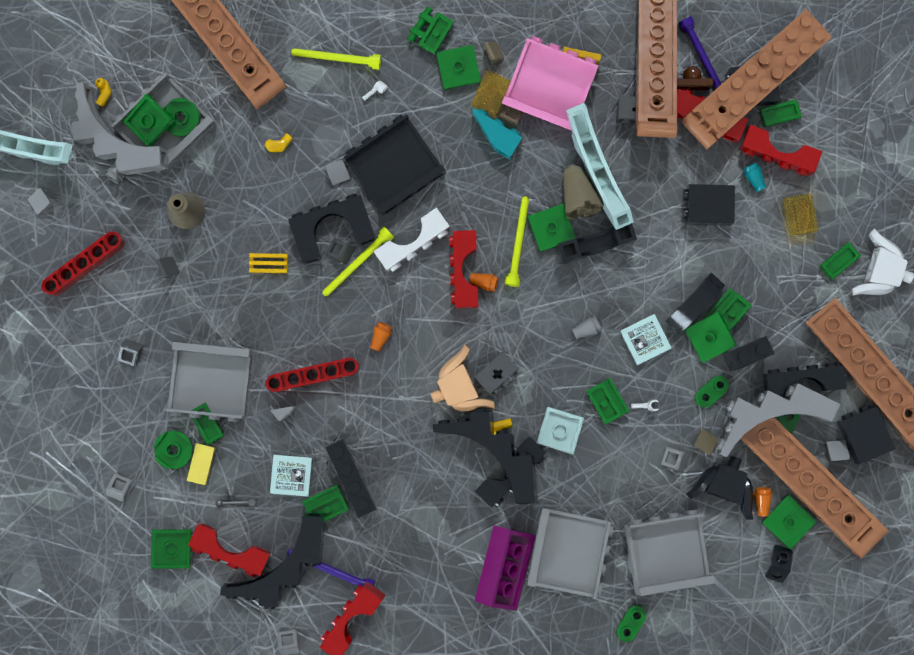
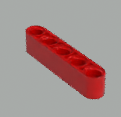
M114 231L106 233L46 277L41 284L43 292L52 296H58L120 251L125 245L124 237ZM117 236L118 243L112 246L111 239ZM98 248H102L103 253L100 257H96L95 252ZM86 259L87 266L81 269L80 262ZM70 270L72 273L71 278L65 280L64 275ZM52 282L56 284L54 291L49 290V285Z
M353 358L340 359L270 375L266 379V387L272 392H281L352 376L359 371L360 367L358 361ZM349 361L355 363V370L352 372H348L345 369V365ZM331 365L337 369L334 376L327 374V368ZM309 371H317L318 376L315 380L308 378ZM292 374H297L299 377V381L295 385H292L289 381ZM274 378H278L280 381V385L276 389L271 387V380Z

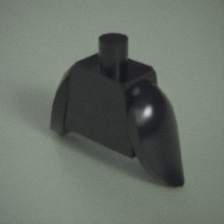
M731 456L728 466L718 464V466L707 468L693 488L686 493L690 499L706 492L732 503L740 504L744 518L746 520H753V486L747 477V473L739 470L742 461L740 458Z

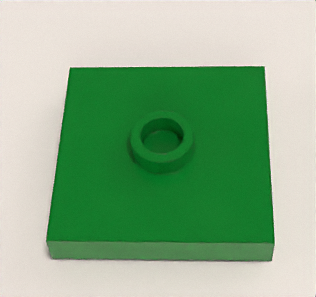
M473 45L436 52L444 90L481 83Z
M146 93L122 122L147 147H152L175 120L150 94Z
M564 204L527 216L540 252L554 248L558 243L576 238L570 220L566 218Z
M720 311L685 329L702 363L737 346Z
M787 494L761 523L791 550L817 521Z
M151 529L150 568H190L191 547L188 545L191 540V529Z

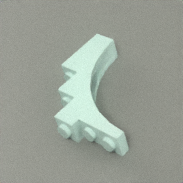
M582 103L566 110L574 147L584 163L589 180L602 201L603 210L616 230L633 223L630 207L621 194L606 163L586 105Z
M0 130V152L20 158L34 159L49 165L68 164L72 157V144L36 139Z

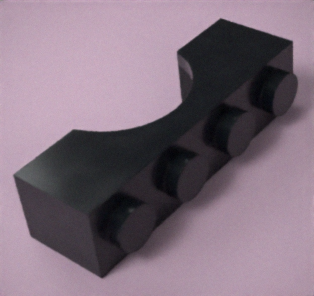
M631 223L617 230L612 227L590 236L558 243L556 247L561 263L566 264L634 243L637 237Z
M837 363L825 364L826 368H818V365L806 366V370H799V367L787 368V372H780V369L768 370V374H763L764 390L783 396L786 394L789 386H792L801 378L815 381L822 391L846 389L844 366H837Z
M528 437L516 449V453L529 452V455H533L537 467L546 459L544 457L546 452L531 437ZM488 477L475 492L491 508L493 506L497 508L505 500L503 496L507 492L511 494L513 488L509 478L495 480Z
M345 439L325 447L358 518L376 510L377 506L357 469Z

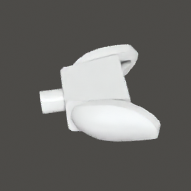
M873 228L869 236L876 248L873 251L865 276V284L852 288V296L859 294L886 295L892 292L894 288L900 287L902 281L910 284L914 278V273L906 271L908 262L904 259L900 248Z

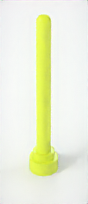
M296 48L291 50L293 56L366 64L368 67L376 70L381 68L382 56L380 54L364 57Z
M524 196L521 200L511 270L508 276L505 277L504 285L519 287L521 280L518 275V268L529 205V198L527 196Z
M383 227L379 231L380 234L377 235L378 238L323 290L322 294L329 296L374 253L373 251L378 249L383 243L392 241L395 237Z

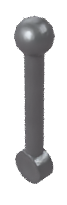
M219 499L215 504L217 507L222 505H249L252 507L256 505V500L222 501Z

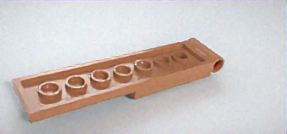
M171 0L257 110L287 88L283 80L220 0ZM249 69H254L251 74L248 73Z
M638 0L636 136L676 138L677 0Z
M805 9L694 108L681 123L706 150L709 149L830 40L832 36ZM719 108H722L724 113H720Z
M833 298L807 320L805 324L840 365L844 366L846 372L854 380L855 385L873 406L878 407L880 414L914 451V388L836 298ZM906 410L909 411L908 417L905 415Z
M775 417L759 423L742 436L741 440L860 559L889 532ZM847 515L850 517L848 522L845 521Z

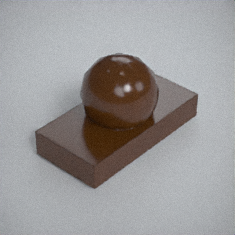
M689 66L683 72V79H677V90H682V88L688 90H710L713 86V78L701 79L700 69L696 66Z

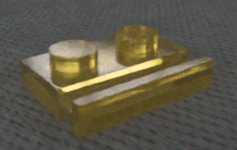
M486 70L471 106L497 116L511 80Z
M812 193L783 199L789 236L819 231Z

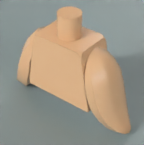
M464 344L461 350L440 369L439 380L437 381L440 389L430 393L435 404L445 399L448 406L451 405L460 412L475 411L476 409H495V402L483 398L476 399L479 398V395L465 365L462 364L470 350Z

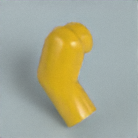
M98 78L95 85L98 87L100 95L95 103L104 108L112 91L106 79Z
M286 133L281 140L268 139L265 142V148L270 152H283L293 138Z
M508 418L494 422V434H496V431L513 427L511 419Z

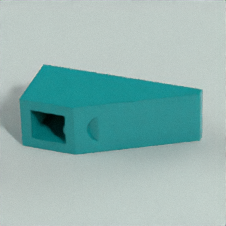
M473 108L472 115L493 150L510 160L522 142L521 134L513 128L509 130L504 127L505 124L499 119H491L486 111L480 108L478 110Z

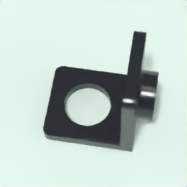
M774 545L772 562L765 577L783 583L791 571L793 551ZM778 571L781 572L783 575L775 576L772 574V572Z

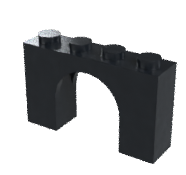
M351 194L346 197V200L341 202L334 200L329 202L326 207L316 206L311 208L308 213L303 214L299 212L293 214L291 219H288L304 265L322 259L316 241V229L319 223L327 217L339 216L346 219L351 225L358 246L376 240L361 195Z

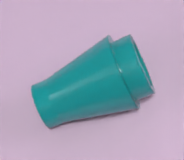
M757 162L743 168V175L756 192L767 187L760 165L758 166Z

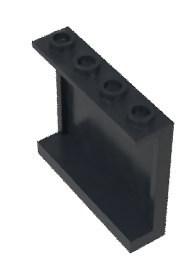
M407 114L396 117L392 121L393 124L388 127L383 126L377 131V135L372 138L371 136L365 138L361 142L362 145L357 148H350L345 153L346 156H344L345 161L383 216L446 174V170L433 155L409 120Z

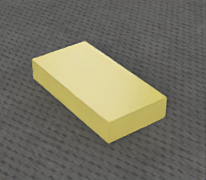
M196 443L187 481L207 485L215 447Z

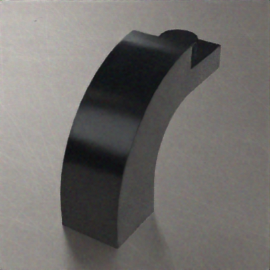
M710 273L665 322L678 334H681L711 304L725 285L714 274Z

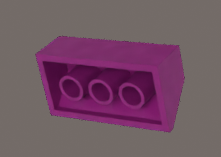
M493 526L475 597L476 602L493 608L517 611L536 535L506 527Z

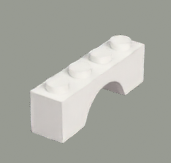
M437 208L421 218L422 230L417 240L413 243L397 245L388 241L373 251L387 272L390 270L392 272L396 271L402 266L401 262L406 259L408 261L412 260L417 256L416 252L421 248L426 250L433 245L432 241L437 237L441 239L449 233L447 230L450 229V226Z

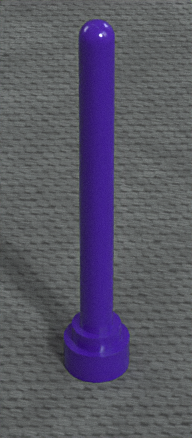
M692 16L685 18L678 25L681 30H684L685 33L687 32L708 76L713 78V85L717 89L721 82L694 31L695 22Z
M289 549L287 551L288 556L291 553L292 549ZM323 562L312 566L356 586H364L366 581L372 585L375 583V580L370 578H363L362 580Z

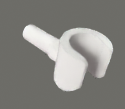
M378 81L374 88L362 98L365 101L377 91L383 94L388 86L382 81Z
M649 400L647 403L631 404V408L657 411L659 409H653L651 404L652 402L659 401Z

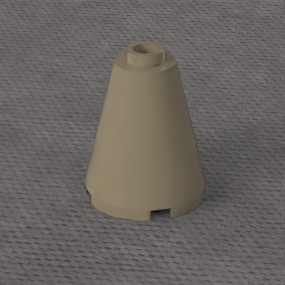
M575 164L566 167V170L563 172L566 218L578 220L577 216L583 215L584 218L600 212L602 210L601 207H603L602 201L582 167Z
M183 191L169 199L167 215L171 223L176 227L191 229L202 222L205 206L197 194Z

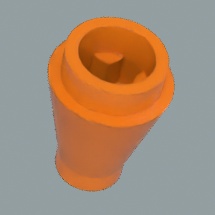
M471 273L469 284H473L488 292H495L499 277H496L495 274Z
M378 322L374 326L370 348L381 351L392 334V327L390 325Z
M757 487L753 493L757 516H769L773 495L771 488Z

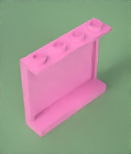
M532 36L531 39L527 38L502 104L571 130L566 110L585 102L599 67L596 64L597 60L586 57L585 60L578 57L579 53L568 50L567 53L560 50L561 46L550 43L549 46L542 43L543 39Z

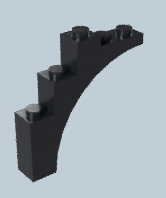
M476 409V413H470L471 421H469V418H460L455 423H450V420H440L438 424H433L434 433L465 436L488 449L499 460L509 477L514 492L515 504L538 503L535 458L533 455H529V452H518L517 456H515L514 435L508 433V430H499L494 434L493 413L487 412V409Z
M305 512L302 517L301 530L296 544L289 556L279 566L268 574L254 580L241 583H224L221 587L220 595L226 596L227 599L245 597L246 600H256L259 598V606H264V609L272 610L278 607L281 603L282 585L286 588H295L301 583L302 563H305L306 566L320 564L323 551L325 514Z

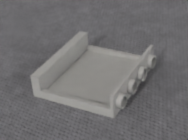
M167 73L159 75L150 88L142 91L141 97L136 102H131L127 106V110L123 114L116 116L111 126L129 144L147 147L122 122L146 93L150 94L162 108L166 107L175 98H185L196 104ZM197 104L196 106L201 116L198 126L186 137L172 135L166 130L153 145L160 146L168 152L169 169L156 171L162 177L217 125ZM180 112V115L176 116V119L180 120V123H182L183 120L186 118V116L183 115V112Z
M173 342L172 350H174L169 402L168 408H165V411L171 412V416H182V413H189L191 418H201V415H209L211 420H220V417H228V421L239 422L240 419H245L252 350ZM206 402L211 413L206 412L204 408L199 411L191 410Z
M541 507L527 585L596 599L597 595H600L602 591L600 577L604 576L606 564H603L604 557H608L610 545H607L608 537L611 538L613 534L611 522Z
M697 510L685 511L686 515L679 516V513L667 514V518L661 519L660 516L649 517V521L642 522V519L630 520L631 524H625L635 595L645 596L715 583L714 575L709 573L701 517L704 516V513H697Z

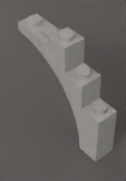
M84 83L76 84L75 97L78 104L76 114L79 121L72 122L71 137L73 141L81 145L94 143L93 151L95 156L103 160L117 158L115 161L118 172L124 175L169 169L168 152L166 149L160 146L143 147L131 145L115 136L105 125L98 113L92 87Z
M798 383L789 386L785 394L787 399L767 390L760 393L757 397V406L740 398L730 400L726 410L728 411L727 416L733 418V421L728 422L725 428L727 433L724 439L721 438L717 444V454L728 457L734 445L746 432L759 423L773 417L786 414H801L832 422L840 404Z

